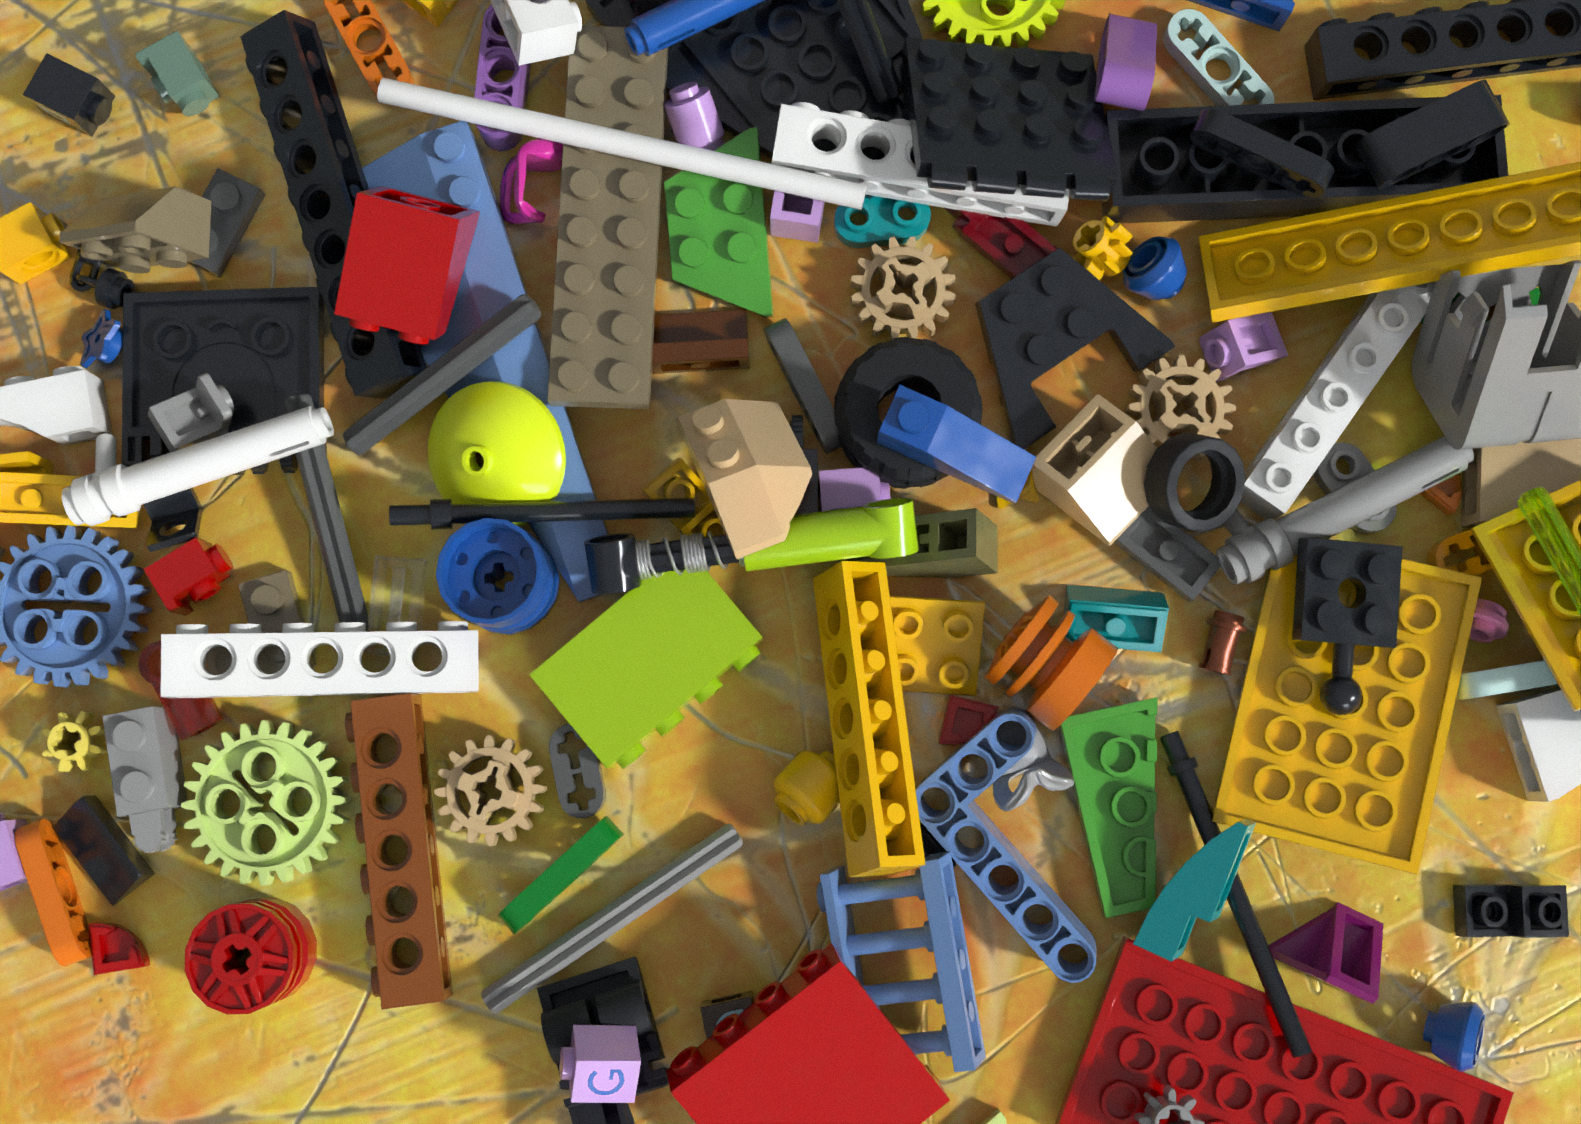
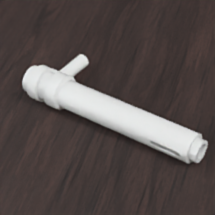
M308 406L128 467L123 464L116 465V438L111 434H100L96 437L95 473L74 479L71 486L63 488V506L74 524L81 525L86 523L89 526H94L109 521L111 514L121 517L139 511L142 504L325 444L326 438L334 434L332 421L325 408L315 409L313 406Z

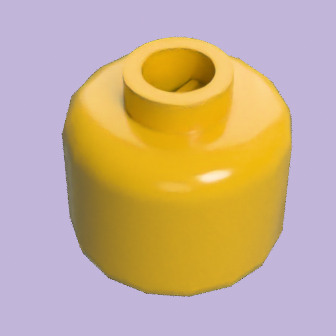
M810 750L800 751L775 777L774 790L777 795L774 797V802L779 810L794 823L800 826H804L806 822L821 824L839 806L840 800L835 759L832 753L825 750L821 754Z

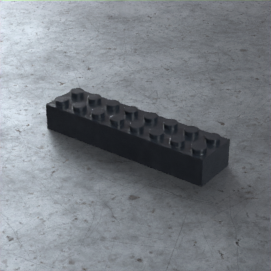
M1495 95L1502 108L1501 95ZM1443 97L1145 109L1144 111L1133 109L1107 110L1105 117L1118 179L1113 191L1110 192L1109 199L1106 202L1101 201L1102 217L1108 216L1115 224L1118 222L1122 224L1295 217L1509 176L1505 132L1503 130L1488 140L1391 186L1378 189L1355 144L1372 131ZM1204 109H1215L1225 112L1326 159L1334 167V174L1324 195L1312 198L1297 194L1199 148L1190 139V133L1200 112Z

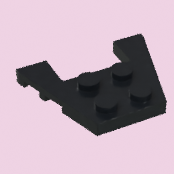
M1061 248L1052 251L975 303L990 364H993L1001 393L999 395L1001 406L1004 405L1011 434H1009L1010 442L1022 449H1025L1056 428V425L1031 387L1032 381L1106 331L1109 332L1133 372L1140 371L1175 347L1172 340Z

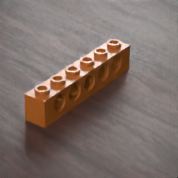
M406 693L350 701L351 713H347L345 716V730L348 741L355 743L357 763H352L350 766V780L354 793H360L362 813L356 814L355 830L358 842L360 844L365 843L367 864L361 865L360 879L363 893L365 895L370 894L372 915H367L365 928L368 944L370 946L375 945L377 966H373L371 969L372 992L374 997H380L381 1010L443 1002L453 996L422 697L418 694ZM389 734L397 743V752L391 761L385 763L377 756L376 746L380 738ZM391 784L398 787L402 793V804L394 813L388 812L381 802L384 789ZM394 835L402 837L408 847L407 856L400 864L393 862L386 852L387 843ZM398 886L408 889L413 897L412 908L407 914L399 913L392 905V893ZM401 938L411 939L417 945L418 958L414 965L403 963L397 955V945Z

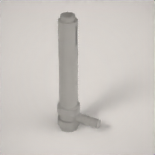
M1443 436L1276 520L1267 518L1250 526L1236 509L1235 513L1223 524L1232 536L1227 538L1225 545L1216 551L1219 564L1226 577L1233 584L1237 585L1243 581L1250 584L1265 575V570L1269 568L1278 570L1292 563L1294 556L1298 554L1299 538L1329 539L1465 471L1468 468V463L1474 460L1473 450L1453 449L1446 437Z

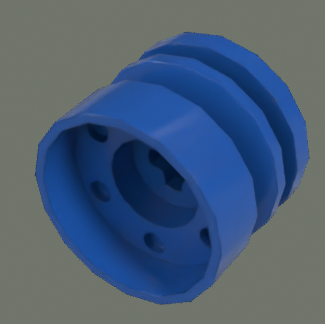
M483 518L466 523L448 538L438 556L436 579L441 597L454 613L492 633L513 635L532 629L547 617L557 600L560 578L553 557L537 539L508 520ZM506 571L514 576V579L505 583V591L496 586V581L503 580Z

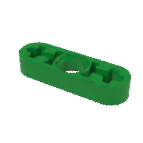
M608 816L604 817L513 899L497 916L515 935L624 835L623 832Z

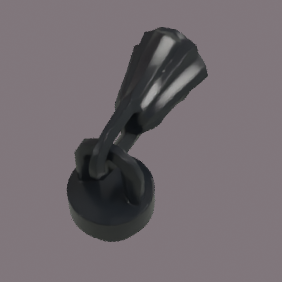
M78 249L70 273V285L73 289L79 292H86L91 288H95V300L98 305L113 310L119 307L123 308V293H134L135 291L133 281L128 279L124 272L112 268L103 271L97 279L103 261L84 258L81 256V250ZM83 263L92 266L89 276L79 275Z

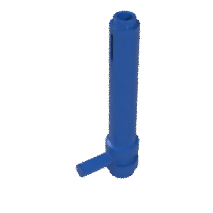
M670 0L630 20L631 25L624 28V34L628 45L636 56L643 53L646 56H650L765 0Z

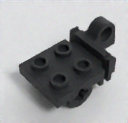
M636 957L537 988L543 1013H541V1025L544 1039L553 1062L557 1064L558 1071L561 1048L570 1047L573 1025L636 1026L641 1057L636 1096L669 1085L666 1072L669 1068L653 1069L652 1062L664 1059L665 1055ZM569 1080L559 1081L560 1089H570ZM570 1098L563 1100L565 1108L569 1109L572 1124H635L627 1103H571Z

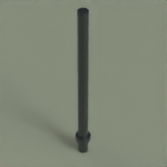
M1175 731L1160 737L1171 766L1167 767L1170 777L1176 776L1205 846L1211 839L1219 835L1221 831L1218 824L1212 821L1213 812L1194 768L1199 767L1196 758L1189 757L1179 731ZM1237 872L1227 897L1228 904L1292 1058L1303 1056L1312 1052L1311 1046Z

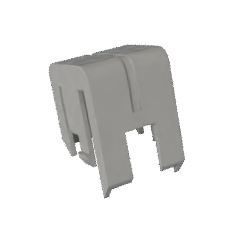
M1580 260L1557 265L1501 269L1460 277L1461 273L1459 270L1442 274L1439 281L1435 282L1412 359V378L1416 389L1453 449L1465 450L1515 445L1519 442L1529 444L1581 439V312L1574 303H1567L1581 266ZM1539 287L1540 297L1538 305L1531 306L1529 292ZM1458 292L1461 293L1460 296L1455 300V302L1451 306L1452 300L1456 296V294ZM1496 305L1493 316L1489 321H1486L1489 312L1488 307Z

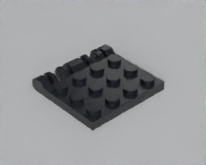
M290 287L123 293L122 464L128 467L170 453L148 417L149 407L194 389L197 377L205 373L210 375L216 386H224L233 401L234 412L232 413L228 433L284 415L283 400L290 396L308 394L312 397L315 409L324 408V298L318 291V288ZM325 443L324 447L327 455V445ZM296 453L279 459L284 473H295V471H298L299 466ZM269 462L250 469L253 474H264L267 472ZM246 470L232 475H244Z

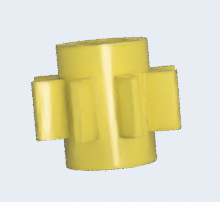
M81 711L76 720L71 713L60 712L58 713L60 724L52 729H43L42 731L48 737V749L42 755L43 757H56L60 759L58 771L71 772L75 768L76 763L82 771H92L95 769L93 759L99 754H108L107 747L104 746V726L92 724L94 720V713ZM77 733H80L81 740L75 743V750H73L71 744L78 740Z

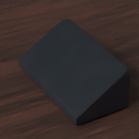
M96 795L82 796L53 826V829L112 906H115L155 874Z

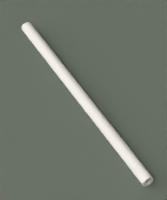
M382 78L378 86L377 98L379 103L862 210L867 188L865 184L388 78Z

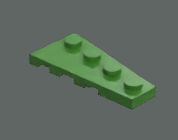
M1158 697L1069 716L1059 726L1068 769L1074 779L1072 787L1101 912L1105 918L1150 909L1156 901L1154 816L1157 813V792H1155V762H1157L1155 715H1157Z

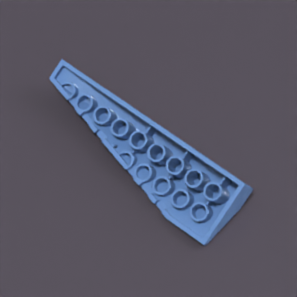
M459 121L419 134L362 167L369 189L386 186L480 211L446 333L436 340L429 339L428 344H420L424 360L429 366L521 294L528 295L478 142L469 123ZM537 321L446 390L445 393L450 398L454 393L472 384L502 381L520 386L534 394L554 416L565 445V475L560 491L554 501L597 500L567 408L563 406H550L547 401L550 357ZM604 520L529 523L540 542L553 557L556 567L580 603L604 595L594 594L591 591L584 541L609 535Z

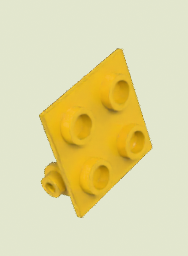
M890 595L902 691L976 696L985 601Z

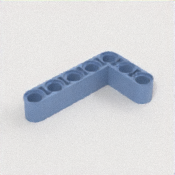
M1016 707L1006 708L994 716L921 781L916 788L919 819L947 852H951V857L1051 971L1063 981L1070 983L1082 982L1089 978L1095 969L1097 957L1096 940L1086 926L974 801L976 797L1022 759L1033 746L1037 729L1032 716L1024 709ZM1006 721L1019 722L1025 728L1027 738L1019 745L1007 744L999 735V726ZM969 754L980 755L988 764V773L980 778L968 776L962 769V758ZM932 787L941 788L949 796L950 806L944 810L932 809L925 801V790ZM964 826L976 827L984 836V843L978 848L966 847L958 839L957 831ZM998 865L1010 866L1018 874L1019 880L1012 886L999 885L994 881L991 870ZM1041 904L1050 909L1053 918L1046 924L1038 925L1032 923L1027 918L1025 910L1031 905ZM1074 943L1083 947L1088 956L1079 963H1070L1062 958L1059 950L1067 944Z

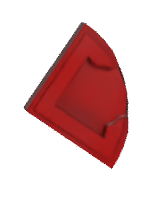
M949 695L938 744L957 745L965 743L996 716L999 706Z
M109 922L88 924L94 975L150 965V959L145 946L129 929Z

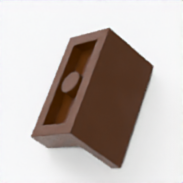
M746 309L655 315L652 357L653 374L750 368Z

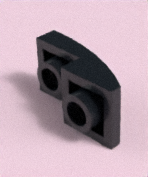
M1453 885L1455 936L1569 937L1566 885Z

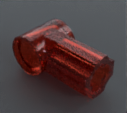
M161 641L150 643L143 649L138 661L140 674L147 682L153 685L181 740H187L199 735L224 720L213 698L160 697L161 672L159 660L161 658Z

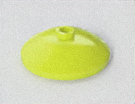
M488 381L462 388L442 405L432 423L428 438V462L432 479L443 499H452V504L548 502L556 499L562 486L566 467V453L560 428L544 403L534 394L520 386L502 381ZM477 452H479L484 459V465L482 468H480L476 462ZM514 522L513 524L520 527L530 522Z

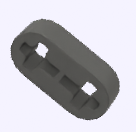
M570 724L559 727L552 734L549 741V753L558 798L562 809L568 815L575 818H588L597 814L603 808L606 801V788L601 763L586 744V748L578 752L580 768H573L570 754L561 753L560 744L567 742V734L570 732H574L576 739L582 738ZM582 773L585 787L594 788L596 791V798L588 801L589 809L582 810L580 803H571L569 799V793L577 791L575 774Z

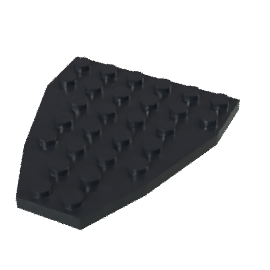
M586 0L587 9L601 26L627 27L631 25L630 20L670 0H636L631 3L630 0ZM765 0L669 46L666 93L669 94V91L688 82H696L698 87H708L723 129L734 136H738L749 128L757 127L759 130L760 152L772 159L781 104L792 105L797 102H806L816 105L821 111L840 114L843 111L851 110L864 113L869 119L889 122L892 119L910 121L901 53L905 38H923L908 0H868L903 89L900 96L884 103H878L836 0ZM817 139L813 142L814 146L821 151L828 152L837 148L828 139ZM866 147L861 150L867 158L872 160H880L885 157L883 152L876 147ZM914 156L910 157L913 164H915ZM865 194V198L869 200L874 197L872 195Z

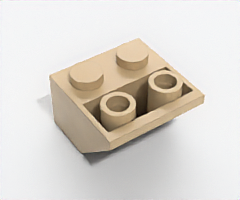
M1097 394L1036 456L1031 468L1034 486L1039 493L1108 546H1111L1149 506L1146 501L1144 480L1147 465L1157 448L1134 419Z

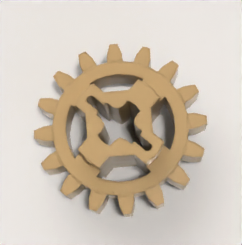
M910 236L906 247H899L896 238L890 237L888 250L883 251L878 245L874 244L870 250L872 261L861 257L857 261V269L863 275L851 276L850 287L861 292L852 295L850 303L851 307L864 308L858 315V322L860 325L869 321L874 322L872 336L875 338L886 330L890 332V340L899 338L900 334H906L909 338L917 339L918 331L921 329L931 337L936 330L933 320L941 323H946L950 313L943 306L953 305L956 294L945 289L953 286L956 278L955 274L942 273L948 262L946 256L940 257L935 261L931 258L934 247L931 243L920 251L915 249V237ZM899 262H910L916 264V266L900 264ZM877 273L879 281L884 287L876 292V296L872 298L870 284ZM933 283L935 300L931 307L928 308L927 300L922 294ZM895 284H898L902 289L910 286L912 288L910 297L908 298L903 292L895 295ZM889 315L904 316L907 320L893 319Z
M1179 355L1174 360L1172 367H1170L1165 358L1159 359L1155 364L1156 374L1146 368L1138 376L1143 385L1134 384L1129 389L1128 394L1138 401L1129 404L1125 408V414L1137 416L1136 422L1156 447H1159L1170 438L1166 436L1168 433L1182 434L1186 432L1221 439L1218 434H1227L1233 428V425L1225 420L1224 417L1235 412L1236 405L1224 403V397L1233 389L1231 385L1221 387L1217 385L1216 380L1221 374L1219 369L1212 371L1208 375L1203 372L1204 359L1199 358L1192 367L1187 366L1185 355ZM1173 379L1186 380L1193 383V385H1177ZM1206 396L1209 400L1211 407V417L1206 413ZM1149 401L1156 407L1155 423H1153L1150 416ZM1182 402L1188 409L1183 415L1178 417L1172 410ZM1197 453L1193 458L1198 461L1206 455L1204 453Z
M492 735L485 737L484 748H480L475 740L465 741L467 754L464 756L457 751H451L448 755L455 764L453 769H439L437 773L447 780L446 787L435 789L434 795L446 797L448 803L440 808L438 813L440 816L453 814L455 820L449 828L452 833L458 832L465 827L468 829L466 842L475 843L481 834H485L487 846L497 845L499 833L501 832L508 842L517 839L515 830L517 825L525 830H530L534 826L527 816L529 812H543L544 810L540 803L534 801L536 794L547 791V786L535 784L534 779L544 769L539 765L528 766L526 762L533 753L530 749H524L518 754L514 753L516 740L507 738L501 748H498L496 737ZM493 756L492 760H489L486 769L478 773L466 771L475 761ZM512 765L515 766L521 775L524 792L516 789L511 777L514 768ZM496 778L495 787L502 791L501 797L490 799L487 803V793L481 790V785L483 782H492ZM459 790L464 791L471 805L469 813L465 811L461 804ZM503 808L516 810V813L508 820L500 824L489 825L497 811Z

